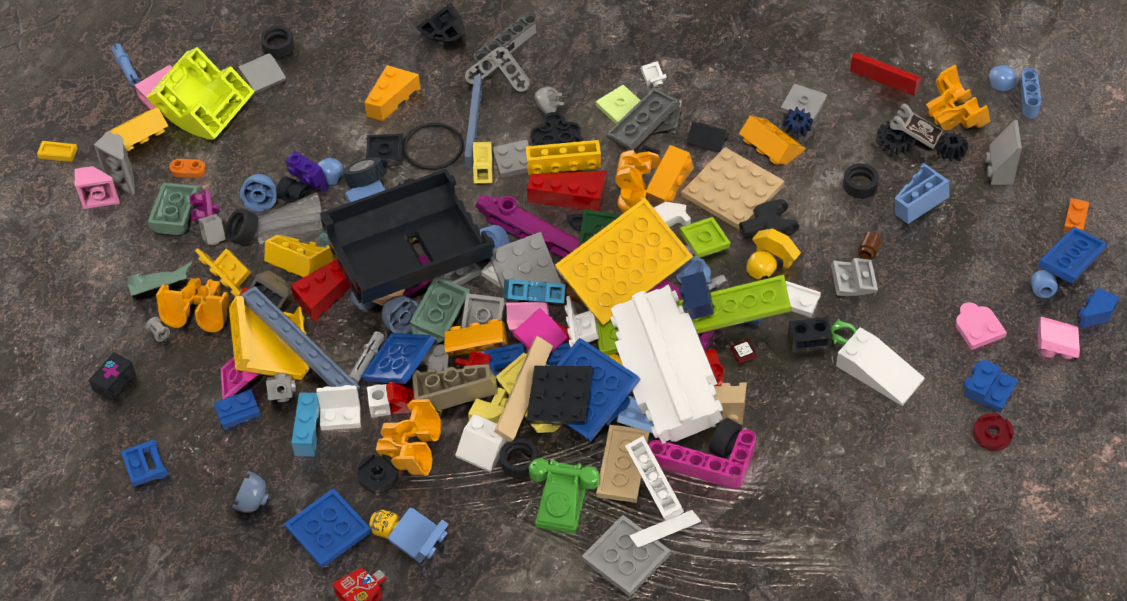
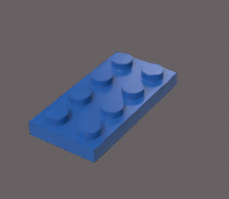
M1073 227L1040 260L1038 266L1073 284L1106 249L1108 243Z

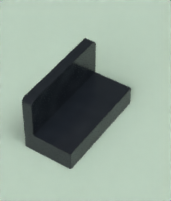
M692 122L687 143L721 152L724 140L729 137L730 131L700 122Z

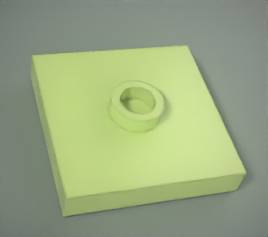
M622 85L597 100L596 106L617 124L641 100Z

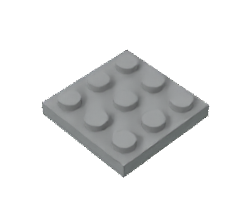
M541 232L493 249V257H490V261L502 291L504 279L561 284ZM506 299L508 301L507 303H516L521 301L514 299Z
M622 515L582 555V561L630 597L671 555V550L658 540L637 547L629 535L643 529Z

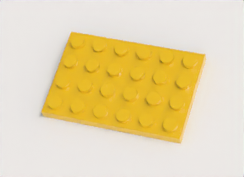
M644 198L555 264L554 267L603 327L611 321L610 317L613 316L611 308L619 303L623 304L632 300V296L641 291L649 292L690 261L693 256L647 199Z

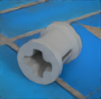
M152 317L147 321L145 328L153 333L156 341L162 342L169 337L170 329L161 323L162 321L159 317Z

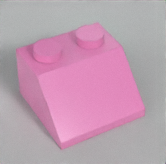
M94 166L75 169V187L83 209L120 204L111 176Z

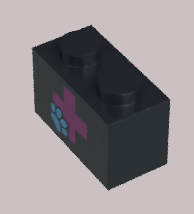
M113 352L90 377L89 382L94 392L112 400L121 392L123 386L133 378L136 372L132 361Z

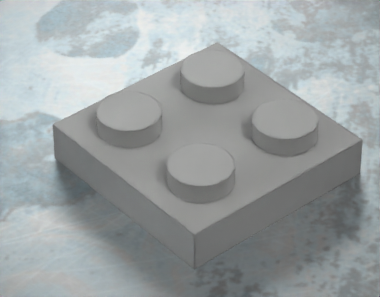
M527 140L492 147L500 178L528 173L526 147L529 144Z

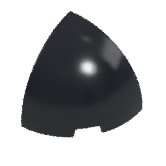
M452 3L446 5L435 15L430 16L416 27L426 37L442 41L455 40L465 33L461 17Z

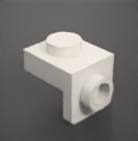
M658 61L641 66L640 68L647 87L653 86L657 88L664 84L667 76L666 74L663 75Z

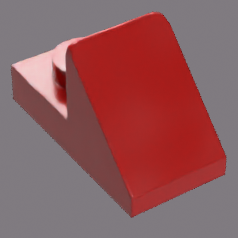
M394 382L388 383L386 391L391 414L411 413L407 405L412 400H415L414 390Z

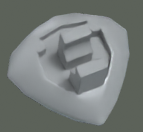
M543 87L535 93V102L544 114L556 112L557 107L564 105V102H559V96H562V93H558L552 87Z

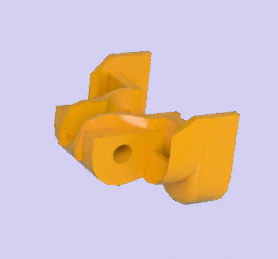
M953 65L941 72L936 80L941 96L926 104L929 116L935 118V124L940 125L943 130H950L960 123L966 129L973 126L981 128L990 122V115L987 105L979 108L977 98H972L971 90H964L959 80L957 66ZM955 102L958 104L965 102L963 105L957 107L954 105Z
M634 150L620 155L615 182L621 188L617 205L623 214L646 197L647 191L644 188L647 185L642 179V175L650 173L651 169L658 168L661 163L658 154L649 151L636 154Z
M198 277L196 279L190 278L187 286L181 291L169 290V285L162 284L156 294L160 319L170 327H182L190 316V305L194 304L198 305L195 310V317L200 328L208 332H218L223 328L227 320V309L229 307L228 292H224L221 297L219 281L209 279L206 286H203Z
M429 399L412 400L407 405L411 412L409 420H403L399 423H383L380 433L384 438L378 439L376 451L380 456L382 454L390 456L392 464L399 470H407L413 476L428 475L432 467V454L426 441H437L441 435V419ZM414 436L423 441L407 443L408 439Z

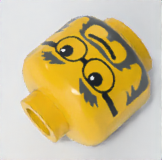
M384 509L373 513L369 527L372 528L374 535L388 539L399 523V516Z

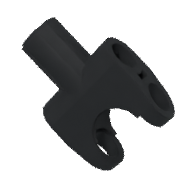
M783 199L757 205L753 210L756 218L739 222V229L743 238L754 236L758 231L772 228L787 236H791L798 231L800 226L796 220H785L778 217L788 209V204Z

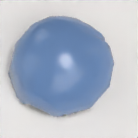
M995 66L989 74L991 87L998 91L1012 90L1016 85V72L1010 66Z
M326 158L318 163L322 167L327 185L337 184L339 178L343 177V164L337 159Z

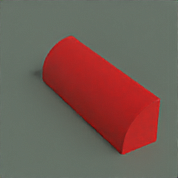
M858 52L852 55L850 71L913 96H915L922 85V77Z

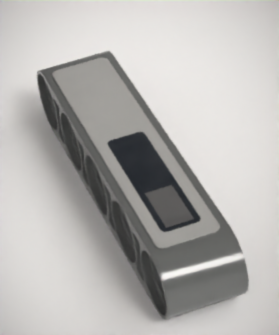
M531 12L524 14L474 53V65L498 47H505L512 53L538 32L537 15ZM498 51L499 55L497 57L504 59L503 55L505 53ZM485 60L483 68L490 70L492 64L490 61Z

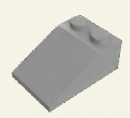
M1014 120L990 144L989 151L985 152V163H988L987 177H990L991 185H1013L1022 150L1018 120Z
M466 293L461 329L469 327L471 323L488 324V320L499 319V321L504 322L507 308L506 303L508 301L501 297Z

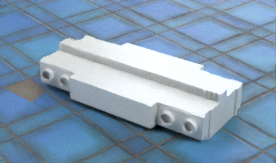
M669 284L662 289H656L647 294L645 291L634 294L632 300L623 304L619 303L611 308L613 316L610 317L614 328L618 327L619 330L616 332L618 341L615 344L623 366L641 379L633 389L637 404L642 414H646L649 422L653 421L652 432L655 438H660L662 444L670 439L676 442L712 426L716 427L715 424L723 419L720 412L724 411L720 400H715L714 395L717 394L714 388L717 381L689 313L684 312L682 305H677L676 302L680 301L676 290L671 291Z

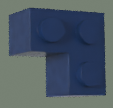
M704 272L680 277L682 285L679 286L681 297H683V309L685 313H689L691 320L714 314L712 296Z

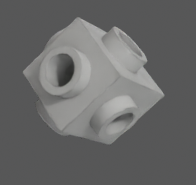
M285 372L276 373L274 377H268L266 380L268 400L277 399L278 402L289 401V398L293 397V392H296V381L292 380L291 375H286Z

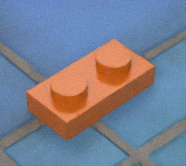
M1070 199L1063 231L1069 232L1073 227L1084 230L1089 202Z

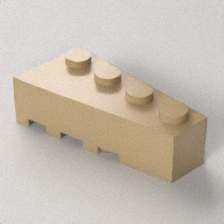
M747 382L739 383V386H731L730 383L714 386L717 393L714 395L715 400H720L724 410L720 412L723 419L719 422L729 418L739 424H743Z

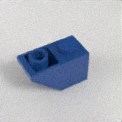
M1097 288L1094 294L1090 293L1086 301L1087 307H1082L1078 318H1081L1079 326L1083 328L1109 322L1116 309L1119 297L1100 288Z

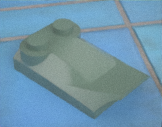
M162 183L147 222L148 227L154 232L162 234L181 235L187 232L188 220L193 208L189 197L194 193H198L199 187Z
M192 261L174 272H159L141 276V273L129 276L130 280L127 281L131 296L160 288L162 284L169 285L187 279L186 271L192 264Z
M439 276L434 278L410 321L413 334L432 335L435 339L433 345H437L445 340V332L450 331L449 328L453 326L461 309L465 306L466 293L470 294V290Z

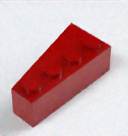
M607 171L531 174L527 185L528 202L578 210L600 211L607 186Z
M336 260L291 284L295 301L313 322L319 319L318 316L323 311L326 312L330 309V305L336 299H341L344 296L343 293L348 288L351 289Z

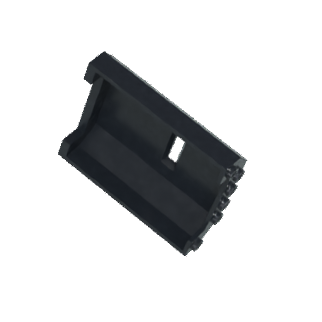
M447 169L320 213L322 228L330 242L328 245L358 303L365 304L493 257L495 244L492 237H488L485 231H482L480 235L479 227L477 224H473L471 214L465 211L463 201L457 198L454 188L456 185L455 177L450 175ZM416 237L430 263L424 265L421 263L408 239Z

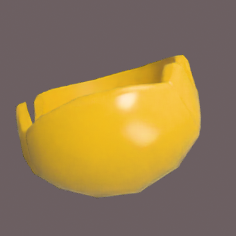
M766 251L753 253L746 264L747 272L756 279H761L763 276L770 277L777 269L776 259L771 253Z

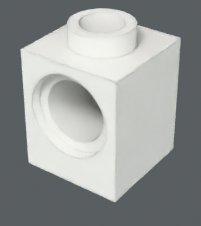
M387 384L367 387L371 417L391 415L390 403L387 399Z

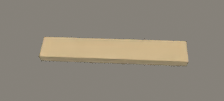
M538 336L532 341L494 430L495 433L509 442L514 440L529 405L534 366H545L553 348L551 344Z

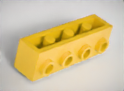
M599 140L526 147L528 175L601 168Z

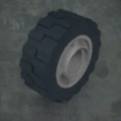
M377 157L362 159L350 164L343 170L347 186L351 188L374 183L385 174L382 161Z

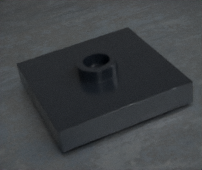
M403 133L367 135L366 159L380 158L383 166L403 165Z

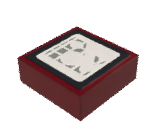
M748 339L730 346V350L739 364L757 357V353Z

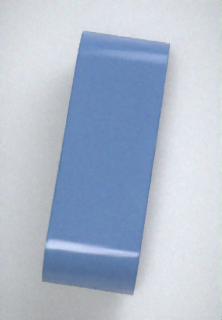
M1025 68L1021 73L1019 82L1022 113L1027 118H1035L1038 116L1041 106L1038 73L1032 68Z

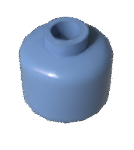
M1039 270L1031 277L1032 290L1037 297L1049 298L1056 293L1058 285L1055 275L1051 272Z

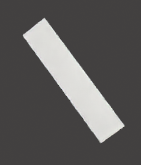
M690 510L629 536L637 547H641L699 523L701 520L693 510Z

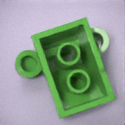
M543 458L533 460L529 465L530 479L535 482H541L546 479L535 527L576 534L586 490L594 489L600 484L598 470L592 466L582 468L580 463L578 465L558 463L551 459L549 464Z

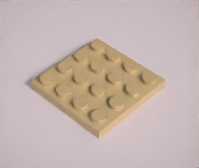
M724 147L681 191V196L739 229V222L753 219L755 217L754 208L761 203L770 201L784 186V180Z

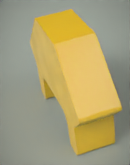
M773 228L758 231L752 239L757 245L756 252L766 250L780 257L783 260V266L788 269L801 253L789 236Z

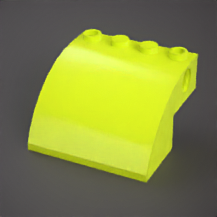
M196 47L186 51L146 98L155 107H158L166 118L181 129L198 137L213 140L255 91L231 66L220 71Z

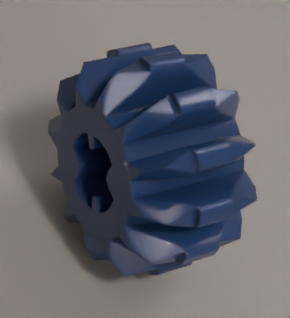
M798 107L795 108V111L789 109L788 113H785L783 116L782 125L785 127L784 131L790 132V137L796 134L797 138L800 137V134L806 136L807 131H811V125L813 124L810 112L805 113V108L801 111Z

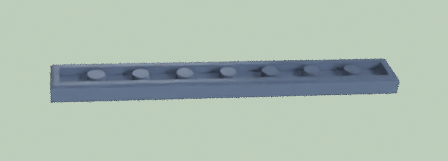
M254 286L240 295L244 297V304L330 387L350 385L357 386V391H360L361 387L258 288Z

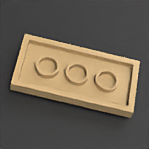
M609 426L600 472V484L597 487L596 497L637 503L642 476L625 445L644 436L648 443L650 432L638 428Z

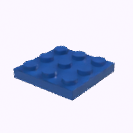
M391 333L361 377L365 382L406 384L412 373L420 365L421 360L431 349L435 342L434 337L424 334Z
M334 488L284 523L285 529L322 569L372 532L368 524Z

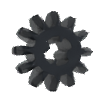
M946 131L944 135L939 137L937 142L939 155L943 156L944 160L948 158L950 161L953 159L959 161L960 158H964L969 146L966 137H962L961 133L955 134L954 131L951 134Z

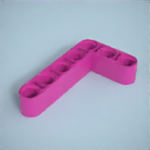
M748 429L740 431L729 460L668 442L662 444L661 440L651 441L649 447L660 468L726 487L739 488L745 480L755 451L756 435Z

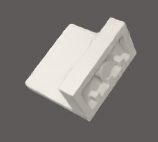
M345 385L343 387L317 388L321 430L361 428V406L357 386Z

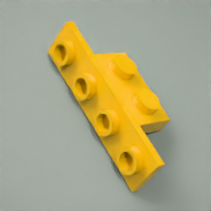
M197 248L195 251L200 256L198 259L203 264L209 265V270L215 276L221 277L220 282L223 285L232 288L231 293L235 297L240 296L242 291L240 285L252 272L227 248L215 261L207 253Z

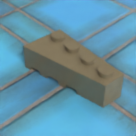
M489 364L464 366L463 369L449 367L442 371L428 369L427 372H419V370H415L412 373L414 399H429L436 411L474 401L476 398L481 399L498 394L496 377Z

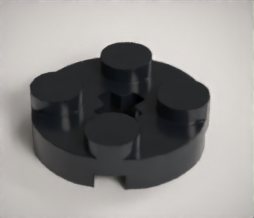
M373 454L364 458L358 466L357 475L360 485L365 490L376 495L390 489L399 477L397 468L391 462L392 458L384 454L382 456H375ZM374 471H382L380 476H374Z

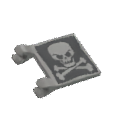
M902 104L901 108L905 112L898 110V116L893 118L898 124L891 122L890 127L906 132L933 149L943 130L913 113L907 104ZM901 117L908 118L907 122L904 123Z

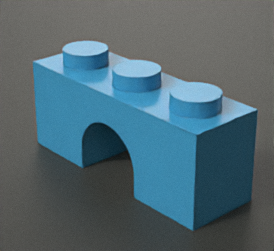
M504 279L503 298L564 303L566 284Z
M299 393L292 436V447L295 456H315L317 444L316 423H320V405L317 393Z

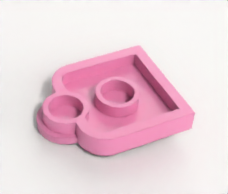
M970 302L964 303L961 306L960 314L956 319V328L971 350L1006 337L1007 332L991 309L984 306L978 307Z

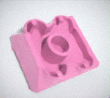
M548 302L506 303L507 324L512 333L539 308L549 315Z
M1040 316L1038 350H1040L1044 357L1052 358L1057 353L1061 354L1065 359L1079 358L1078 326Z

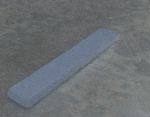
M474 76L465 148L466 168H472L474 163L473 142H476L482 96L481 76Z

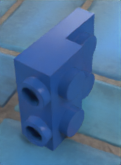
M982 359L980 364L975 363L971 372L974 374L972 378L967 377L963 387L966 388L964 396L1001 413L1015 389L1018 379L1000 372V366Z

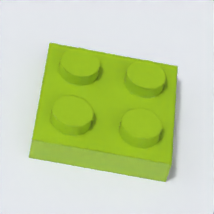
M713 217L680 227L679 233L693 254L698 258L730 248V241Z

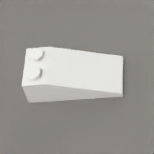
M861 327L838 352L836 363L838 368L901 406L906 403L925 379L879 338Z

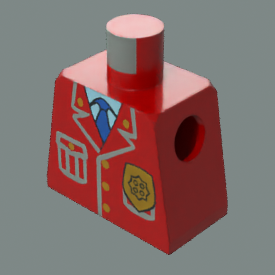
M360 568L337 580L332 585L335 595L341 601H379L382 598L379 585L386 580V577L381 570H377L370 576L363 568Z

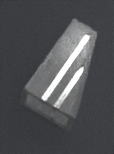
M318 193L311 194L258 217V228L254 238L258 237L259 245L265 244L266 240L275 235L297 238L323 233L320 218L322 211Z

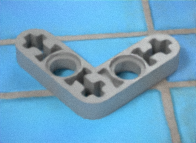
M505 47L494 49L465 73L466 81L473 84L474 79L470 78L472 75L470 72L475 73L480 69L481 73L476 76H481L484 79L499 67L517 91L523 92L530 87L529 78ZM498 51H503L505 53L503 55L505 60L510 59V61L505 63L504 66L502 65V63L505 62L503 58L497 57L499 55ZM485 60L491 62L492 67L490 70L483 68ZM509 64L515 66L516 71L514 74L507 72ZM518 73H520L521 75L518 76V78H519L521 81H522V80H525V82H526V83H524L525 88H524L523 86L519 87V86H518V84L520 83L519 80H518L517 78L513 80L512 77H514V76L518 75Z

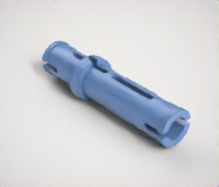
M115 44L117 50L113 45L111 51L116 57L117 64L121 66L129 84L135 86L134 80L138 84L140 79L129 61L128 54L124 52L121 44Z

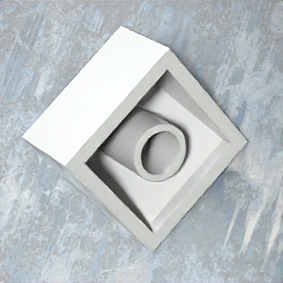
M473 414L463 430L456 457L491 473L500 459L502 447L508 440L494 432L496 423Z

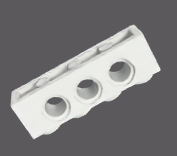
M644 436L625 445L665 521L682 514L684 510Z

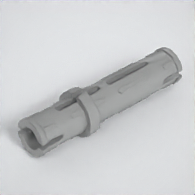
M375 331L368 344L364 345L363 352L349 375L357 384H359L361 375L370 364L372 358L378 353V348L385 339V336L380 332Z

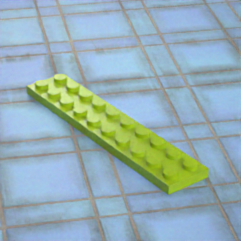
M781 275L711 292L714 314L693 319L692 322L698 334L790 312L792 308L785 277ZM683 299L676 302L678 306L682 305ZM597 321L599 351L606 355L618 353L615 344L618 341L616 332L619 331L618 327L614 328L612 321H609L602 327Z

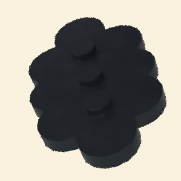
M550 112L544 115L542 125L534 127L530 132L532 146L584 141L581 137L580 126L575 122H565L564 116L557 112Z

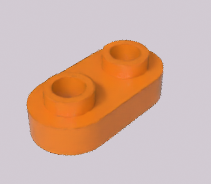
M175 159L169 165L171 174L175 177L200 178L206 173L205 164L201 160Z

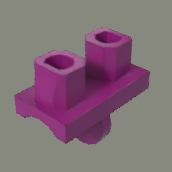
M210 190L194 193L189 197L190 204L197 206V209H194L191 213L192 221L198 222L200 218L220 212V207L214 205V201L211 200Z

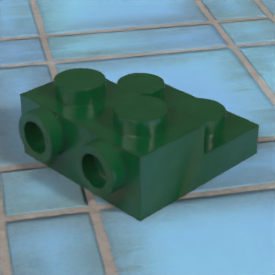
M584 209L578 247L621 215Z

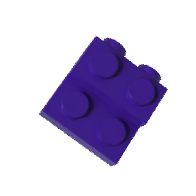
M296 151L285 160L287 171L292 176H296L301 182L310 185L311 188L322 193L329 189L322 167Z

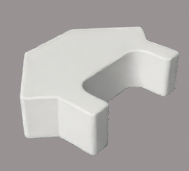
M664 202L654 207L669 227L676 223H681L683 226L691 224V218L686 213V205Z

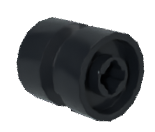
M288 176L282 177L276 188L277 198L289 201L291 204L299 207L305 205L311 190L309 185L300 181L297 182Z

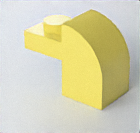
M473 142L474 183H492L491 142Z
M498 388V394H495L491 403L476 398L468 413L469 421L473 414H476L497 424L508 400L506 390Z

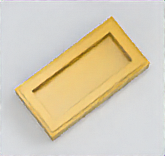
M42 141L37 156L39 159L73 162L78 148L76 144Z

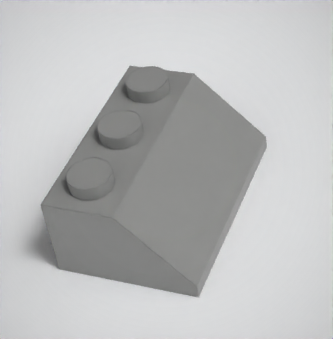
M108 131L94 144L102 171L112 177L115 186L134 195V174L127 155L128 152L125 149L124 140L120 135Z

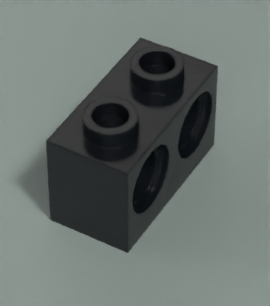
M828 317L789 321L788 335L792 352L831 347L832 332Z

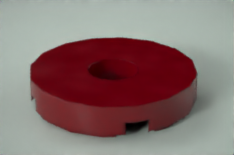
M988 413L982 415L973 426V438L976 443L989 451L1005 449L1011 444L1014 436V428L1008 419L1005 420L999 414ZM995 429L998 431V434H990L988 430Z

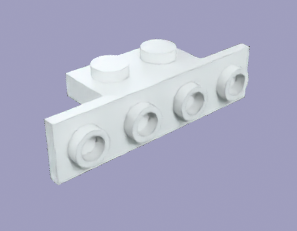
M567 296V305L564 307L568 315L566 321L569 326L567 330L571 339L569 340L570 347L575 344L579 337L586 342L599 339L595 316L590 311L577 315L571 297Z

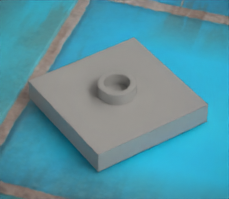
M794 83L781 106L780 112L788 113L789 109L795 111L796 107L800 111L805 108V113L810 112V118L813 119L814 123L827 100V94Z

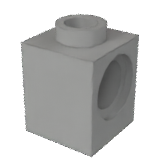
M214 214L198 219L202 240L205 243L217 245L220 241L226 240L220 217Z

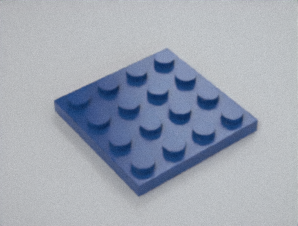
M580 337L557 366H592L594 368L587 425H565L591 442L641 380L638 375Z

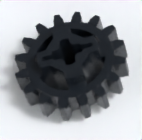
M886 121V125L881 124L880 129L877 130L876 141L879 142V147L883 146V151L888 149L890 154L895 151L899 155L900 151L905 154L907 149L912 150V146H915L916 138L902 130L892 129L890 122Z

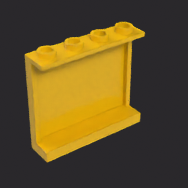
M236 296L229 306L235 370L274 376L276 373L285 372L286 375H291L292 379L302 380L305 374L309 372L310 366L252 310L244 305V297ZM298 307L294 314L283 312L306 335L301 307Z

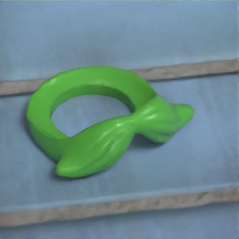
M837 319L831 328L832 341H834V344L839 343L842 345L849 341L835 334L834 330L848 328L854 334L857 330L853 325Z

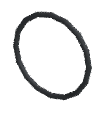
M431 122L419 125L408 133L403 142V153L412 165L421 169L436 170L454 163L462 154L464 142L461 134L454 127L444 123ZM425 127H445L452 130L458 136L460 141L459 152L452 160L445 164L437 166L421 165L414 162L408 156L406 145L411 135Z

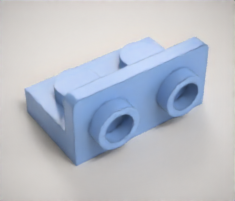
M628 396L630 404L618 415L617 422L653 433L651 429L654 426L653 421L649 422L646 414H642L636 399Z

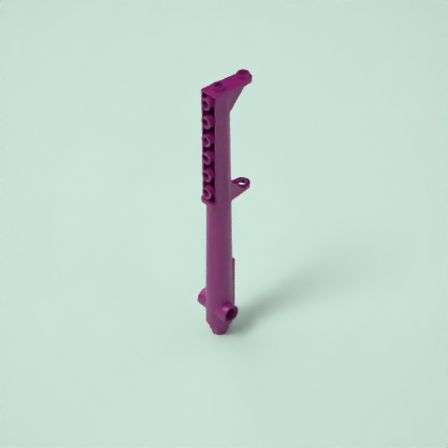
M481 195L476 202L475 207L479 209V212L486 215V221L502 227L506 233L523 239L541 232L548 251L562 258H565L578 248V238L518 207L516 199L512 196H504L502 198L496 196L492 198L488 195ZM663 280L649 291L662 289L669 284L671 291L676 290L679 300L683 299L679 288L668 280ZM721 328L699 333L704 351L708 347L709 339L716 330L719 331Z

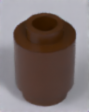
M866 232L858 248L861 258L871 260L876 256L882 243V238L878 233Z

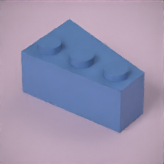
M923 163L920 171L912 176L911 182L906 184L895 197V215L909 224L949 198V180Z

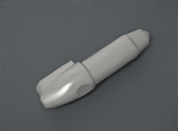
M724 275L713 278L711 280L712 283L707 284L711 291L713 288H719L727 280Z

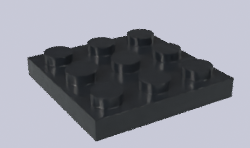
M534 366L526 418L528 424L587 425L594 368L592 366Z

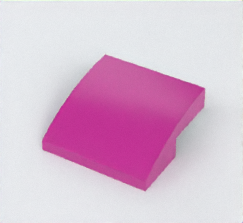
M541 308L513 331V336L527 347V352L533 339L538 336L553 346L550 355L568 338L555 321Z

